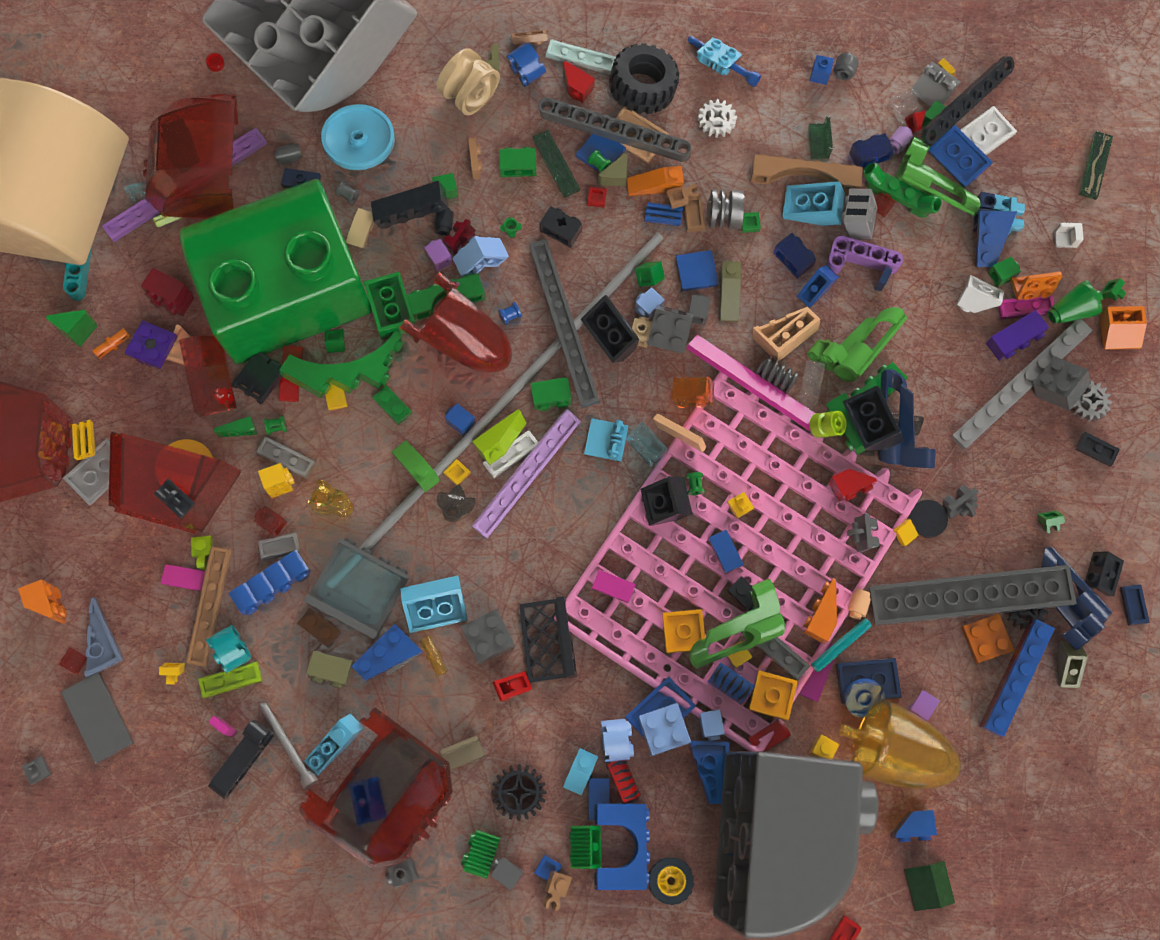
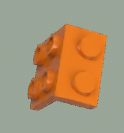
M1053 272L1012 278L1010 283L1016 300H1030L1037 297L1046 298L1052 296L1062 278V273Z

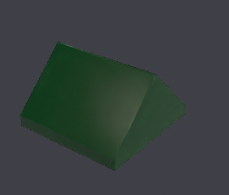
M945 861L904 869L914 911L937 909L955 903Z

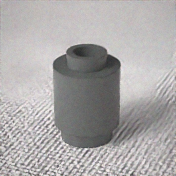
M291 143L276 147L277 151L274 152L276 161L281 162L282 165L299 161L298 159L302 158L299 144Z

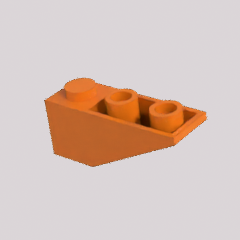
M834 578L830 582H825L821 589L823 593L821 599L817 598L812 607L815 610L812 616L808 615L803 624L806 627L803 633L823 644L829 641L837 625L836 579Z

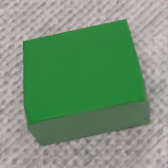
M344 329L325 331L327 353L344 352L346 350Z

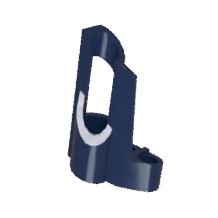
M885 369L881 372L880 390L887 403L888 387L900 393L898 427L905 442L887 450H878V459L893 465L935 468L936 450L929 449V447H915L914 393L907 389V382L900 373L893 369Z
M1053 547L1045 548L1041 568L1053 567L1056 564L1058 566L1069 565ZM1070 566L1072 581L1075 583L1079 595L1076 598L1077 604L1055 608L1071 626V629L1062 634V636L1075 650H1078L1106 627L1104 624L1113 611Z

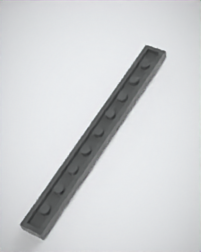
M547 239L530 243V250L581 408L600 403Z

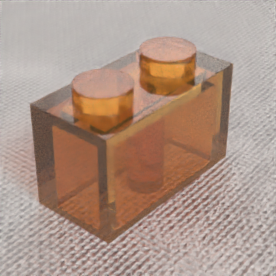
M710 377L673 378L671 399L676 406L681 408H687L688 405H695L701 408L713 405L715 384Z

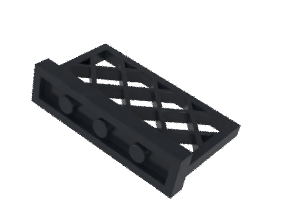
M565 596L556 597L557 599L519 604L527 673L530 683L577 677L572 633L569 632L568 625L570 616L566 610ZM554 604L555 612L551 617L542 612L547 605ZM533 607L538 612L532 620H529L525 616V608ZM540 614L549 619L542 629L534 623ZM555 615H556L557 623L553 620V618H554ZM551 622L556 624L558 628L553 637L545 632ZM532 625L540 630L534 640L528 636L527 632ZM543 633L551 638L545 648L536 643ZM554 641L560 645V651L556 657L547 651ZM534 644L543 650L536 660L530 656V650ZM545 652L554 658L547 668L539 663ZM556 661L562 664L563 674L555 675L550 671ZM537 664L545 669L541 677L533 678L532 670Z

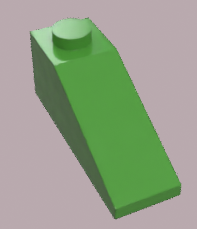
M407 440L391 451L425 493L440 482L436 472Z

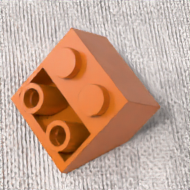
M1144 306L1107 307L1099 315L1104 350L1142 348L1147 325Z
M41 579L18 588L25 608L59 623H67L65 618L67 611L61 605L59 599L61 598V593L58 587Z

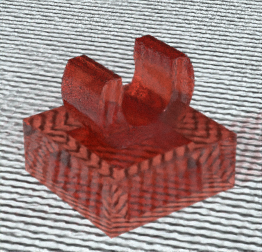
M880 193L875 199L877 213L885 218L896 201L891 199L892 197L887 193L885 195Z

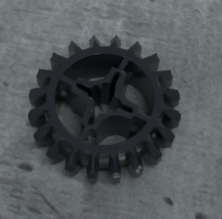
M521 764L517 765L518 771H514L511 765L509 766L510 773L503 769L502 772L505 776L503 778L500 775L496 776L501 782L500 784L493 782V786L498 787V791L493 790L491 794H498V798H494L492 801L493 803L500 802L496 809L500 810L503 807V816L510 812V820L513 819L514 814H517V821L521 820V814H524L527 820L529 819L528 812L535 816L536 813L533 809L535 807L538 810L542 809L537 803L538 801L545 803V799L540 798V794L545 795L547 791H540V787H544L546 784L545 782L538 783L542 776L538 775L535 778V769L528 773V765L525 766L524 771H521ZM516 776L515 786L511 789H503L505 782L509 778ZM522 776L531 779L536 789L525 788L522 784ZM520 781L521 790L524 789L525 792L530 793L522 794L518 804L517 795L514 796L513 793L508 792L516 791ZM502 796L514 797L516 810L508 807ZM526 796H536L534 802L528 808L522 810L523 799Z

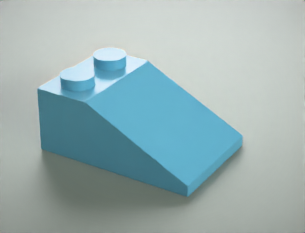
M827 182L788 185L782 215L783 219L821 226L841 225L845 192L841 183Z

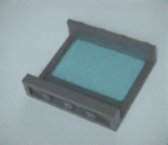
M339 538L337 547L311 592L306 595L304 602L375 640L401 594L400 588H403L409 579L408 571L400 566H397V568L390 566V561L381 556L377 559L372 556L373 552L365 547L362 549L355 547L356 543L348 538L344 540Z

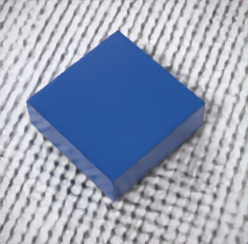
M544 855L534 874L548 881L551 870L559 872L562 865Z

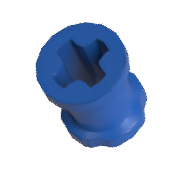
M516 302L512 303L510 307L498 310L504 325L508 324V321L522 317Z

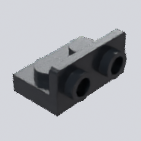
M1109 551L1093 552L1085 579L1086 584L1091 589H1096L1107 596H1114L1124 560Z

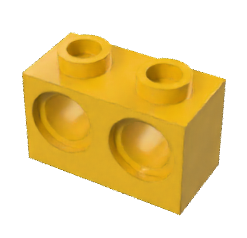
M281 463L258 471L263 487L271 498L293 491L292 484L295 483L293 476L288 468H284Z

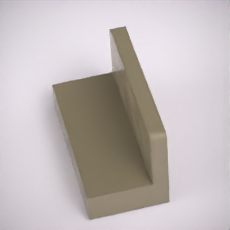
M477 735L439 751L447 772L485 756Z

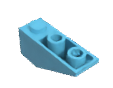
M351 714L343 717L333 726L304 762L318 776L354 741L364 727Z

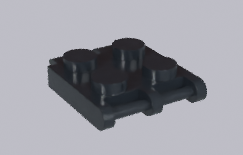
M259 352L257 356L253 355L233 381L232 387L235 389L239 388L244 391L246 396H251L257 400V403L263 404L283 377L279 370L282 365Z

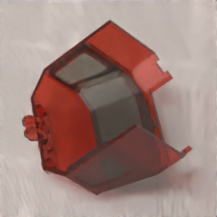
M376 707L370 711L369 715L371 716L368 719L363 717L359 720L377 734L376 738L328 802L308 788L305 793L308 796L307 801H303L298 808L307 824L370 869L401 863L411 855L412 847L417 841L419 842L423 837L428 840L430 835L425 829L428 825L436 829L438 824L435 820L438 817V812L442 806L448 804L451 799L450 795L453 792L449 762Z

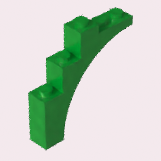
M395 331L376 351L348 363L317 364L289 355L279 369L280 374L283 378L319 398L323 394L328 393L331 384L350 394L353 389L356 390L361 380L380 390L382 385L385 386L390 379L388 367L394 359L392 356L396 351L399 352L403 346L402 334Z

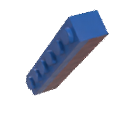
M1037 619L1029 620L979 727L997 736H1005L1055 628Z

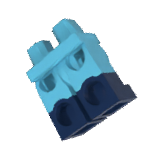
M980 192L977 196L980 200L979 211H1017L1016 215L1018 216L1024 214L1025 204L1018 203L1016 197L1009 198L986 192ZM978 212L974 216L973 231H977ZM1015 216L1009 234L1012 231L1020 232L1024 228V220L1016 219Z

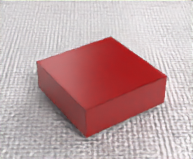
M589 186L587 206L605 208L607 189Z

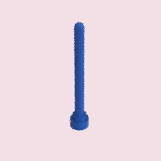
M693 36L688 37V42L698 49L705 45ZM735 62L729 67L745 77L748 84L752 87H755L761 79V74L758 72H749Z

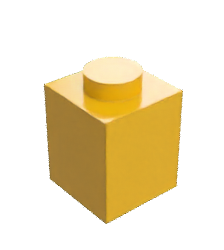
M821 734L816 737L808 754L817 758L833 759L840 744Z

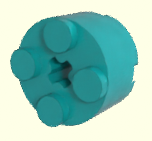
M233 625L206 639L209 647L215 650L213 654L215 661L218 665L221 664L226 673L251 659V654L245 642L241 640L239 632Z

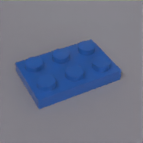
M956 125L928 149V152L964 188L970 185L993 163Z
M670 677L665 679L625 716L643 738L638 717L676 703L672 697H667L659 692L664 686L683 697L690 704L687 710L678 704L683 718L696 707Z

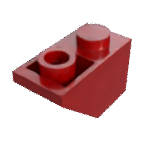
M852 469L836 474L829 480L839 502L844 499L846 502L857 497L856 494L861 491L864 494L873 490V486L877 482L875 477Z

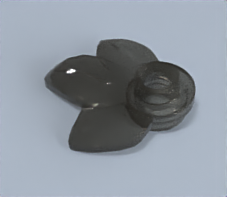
M460 485L454 487L449 494L439 492L437 496V504L443 510L444 518L449 522H456L462 515L469 514L476 502L475 498H465V493ZM451 510L456 511V514L454 516L449 515V512Z

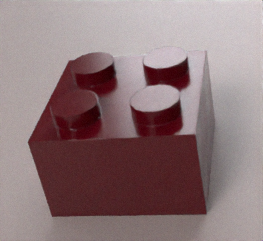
M155 268L151 269L141 284V288L145 292L144 295L150 299V303L156 307H165V310L174 316L178 314L183 317L195 299L184 283Z

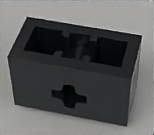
M551 206L539 223L540 232L569 248L573 246L582 232V223L578 218L570 217L561 209H555Z

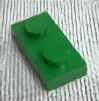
M387 385L372 397L397 425L412 414V411Z

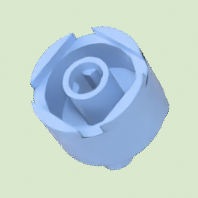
M625 718L601 721V726L603 727L601 728L603 751L605 750V762L630 760V757L634 756L633 744H631L628 736H632L629 721H626Z

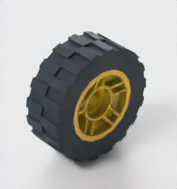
M673 857L660 859L649 871V889L658 901L669 905L680 904L691 895L694 887V875L687 863L681 859ZM669 877H673L675 879V882L672 885H669L667 883V879Z

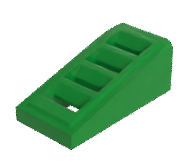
M250 416L213 429L218 437L258 434L255 423Z

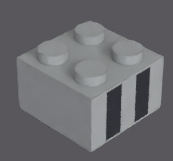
M850 189L849 195L845 197L846 211L842 214V223L845 224V231L848 232L849 237L852 239L872 240L877 213V204L872 189Z

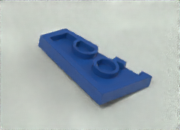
M978 211L975 267H992L997 264L1017 211Z
M394 624L351 667L365 681H368L388 671V669L423 653V651Z
M691 741L689 746L707 803L722 804L725 755L729 752V742Z

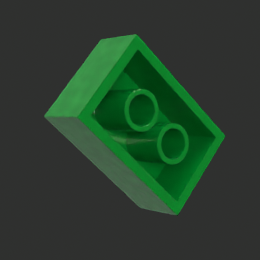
M400 271L364 281L381 340L390 338L395 331L404 334L417 330Z

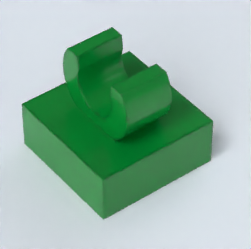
M1121 278L1108 281L1101 291L1103 299L1111 298L1114 301L1118 297L1123 299L1126 292L1121 288L1125 282Z
M1056 510L1037 514L1038 522L1043 524V529L1047 533H1050L1051 526H1054L1056 531H1060V524L1065 523V516Z

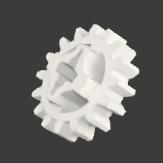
M719 99L716 100V103L710 100L709 105L704 103L698 115L699 127H703L702 132L708 131V136H711L713 133L716 138H718L719 134L725 137L726 132L730 134L732 128H735L737 116H735L736 110H731L732 105L726 106L725 100L719 103Z

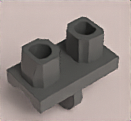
M963 485L956 492L960 497L959 499L955 500L951 495L943 499V506L947 510L948 518L951 520L958 514L961 517L965 515L969 517L975 516L976 512L974 509L978 507L976 494L979 491L976 488L971 490Z
M867 513L855 517L854 523H852L853 529L848 530L847 534L848 536H853L854 543H857V552H864L879 547V538L872 536L871 530H875L878 527L877 519L871 518L870 514Z

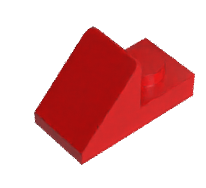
M525 671L492 682L501 702H506L515 696L532 690Z

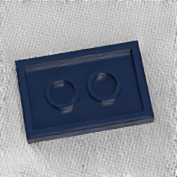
M896 658L836 664L842 704H845L844 694L847 687L852 682L865 678L874 680L881 686L885 694V700L902 698Z

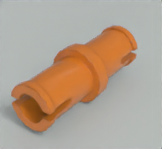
M122 328L113 336L105 338L106 341L92 351L99 359H102L103 356L113 349H118L117 346L131 336L125 328Z

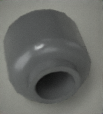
M852 53L840 54L833 69L835 75L841 80L852 79L856 74L859 60Z

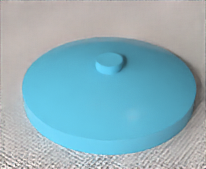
M356 104L343 107L330 115L323 125L321 140L326 155L335 164L350 170H365L377 166L389 156L394 146L395 136L391 121L382 111L372 106Z

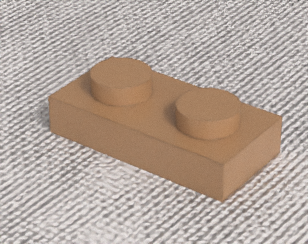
M546 30L511 33V41L513 45L516 44L518 47L526 42H533V44L539 45L543 44L544 41H548Z
M468 138L473 179H480L479 172H483L482 160L478 161V156L481 155L480 144L476 145V138Z

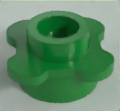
M508 217L504 224L500 226V230L506 232L510 238L515 237V233L522 229L521 223H518L513 217Z

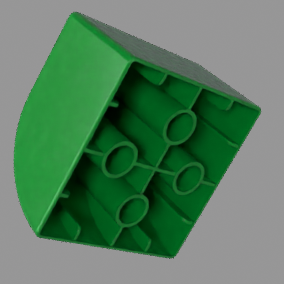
M312 179L186 226L179 231V241L183 256L211 332L235 364L249 361L253 355L257 356L259 352L267 354L283 348V346L291 345L366 316L372 311L322 183L318 179Z

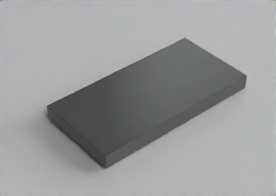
M97 672L61 692L96 764L134 744L101 673Z

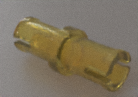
M427 636V639H421L420 643L427 655L426 659L431 663L436 677H440L441 673L442 675L446 674L448 670L440 657L442 654L437 650L432 637Z

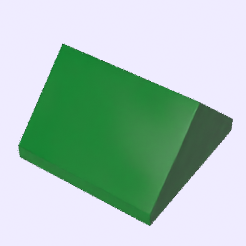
M86 310L46 315V319L62 335L79 347L97 328V323Z

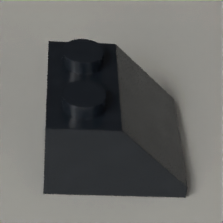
M669 476L640 489L649 526L677 521L693 514L684 477Z

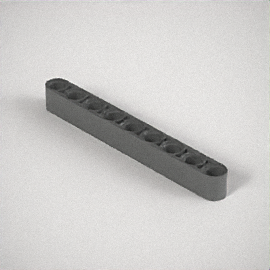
M545 97L539 101L540 115L545 120L680 162L689 160L691 156V145L684 139L552 98ZM545 107H551L548 111L543 110ZM562 112L568 113L566 116L560 115ZM579 117L585 118L583 121H577ZM596 122L602 123L598 127L594 126ZM614 127L619 129L616 132L610 131ZM629 133L636 134L634 137L627 136ZM646 138L653 139V141L649 143L645 142L644 140ZM664 143H668L670 146L668 148H663L661 145ZM680 149H686L687 152H686V153H680L679 150H680Z

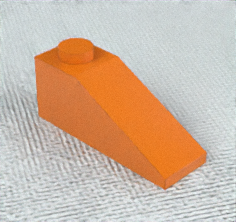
M682 166L662 167L627 178L628 196L664 194L666 190L680 187L684 184Z

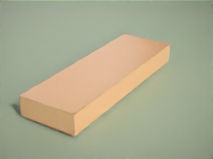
M656 414L653 418L656 426L662 431L678 438L702 453L706 449L702 437L660 414Z

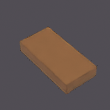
M700 195V199H689V204L684 206L687 232L705 231L702 197Z

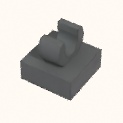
M40 756L22 766L30 785H34L52 775L44 756Z

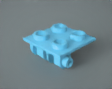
M712 37L697 51L698 55L696 58L707 67H711L713 64L712 70L721 75H727L730 71L729 67L742 54L737 52L735 48L729 47L719 39Z
M591 418L584 455L622 462L628 425H623V421L616 420V423Z

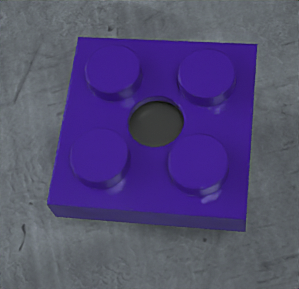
M142 320L124 353L143 365L145 363L150 368L153 366L161 369L178 336L175 333Z

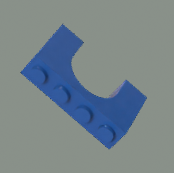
M595 804L594 825L621 826L630 832L635 844L634 854L631 860L624 866L594 869L595 890H647V885L650 883V873L647 872V864L650 863V852L647 851L650 832L647 830L646 821H649L650 812L649 809H646V804Z

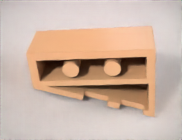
M808 307L787 314L779 320L775 321L774 319L766 325L753 327L752 339L770 356H773L772 358L775 361L777 359L780 361L819 330L820 318Z

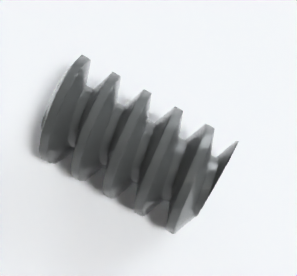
M773 356L765 358L756 374L762 371L761 377L764 379L766 376H769L768 382L775 379L774 386H778L781 383V390L788 387V394L798 379V372L796 371L794 374H791L792 368L785 371V364L783 363L779 367L778 359L772 363Z

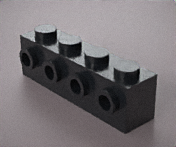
M438 180L371 201L373 221L382 229L389 228L395 224L406 223L408 220L422 218L431 213L441 212L448 208L446 190Z

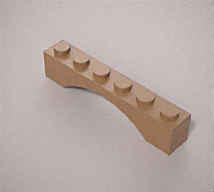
M766 154L755 155L753 159L751 183L770 184L775 180L788 176H809L826 183L840 182L845 194H849L850 189L861 188L863 167L853 164L840 165L836 162L823 163L818 160L806 161L801 158L789 159L783 156L772 157Z

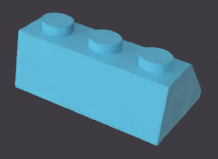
M459 576L400 588L402 605L410 633L468 620Z

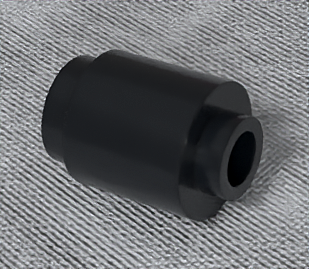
M450 208L435 213L434 229L438 235L447 236L452 231L454 212Z

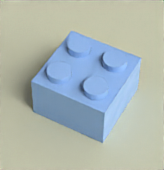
M678 703L638 717L651 757L691 743Z

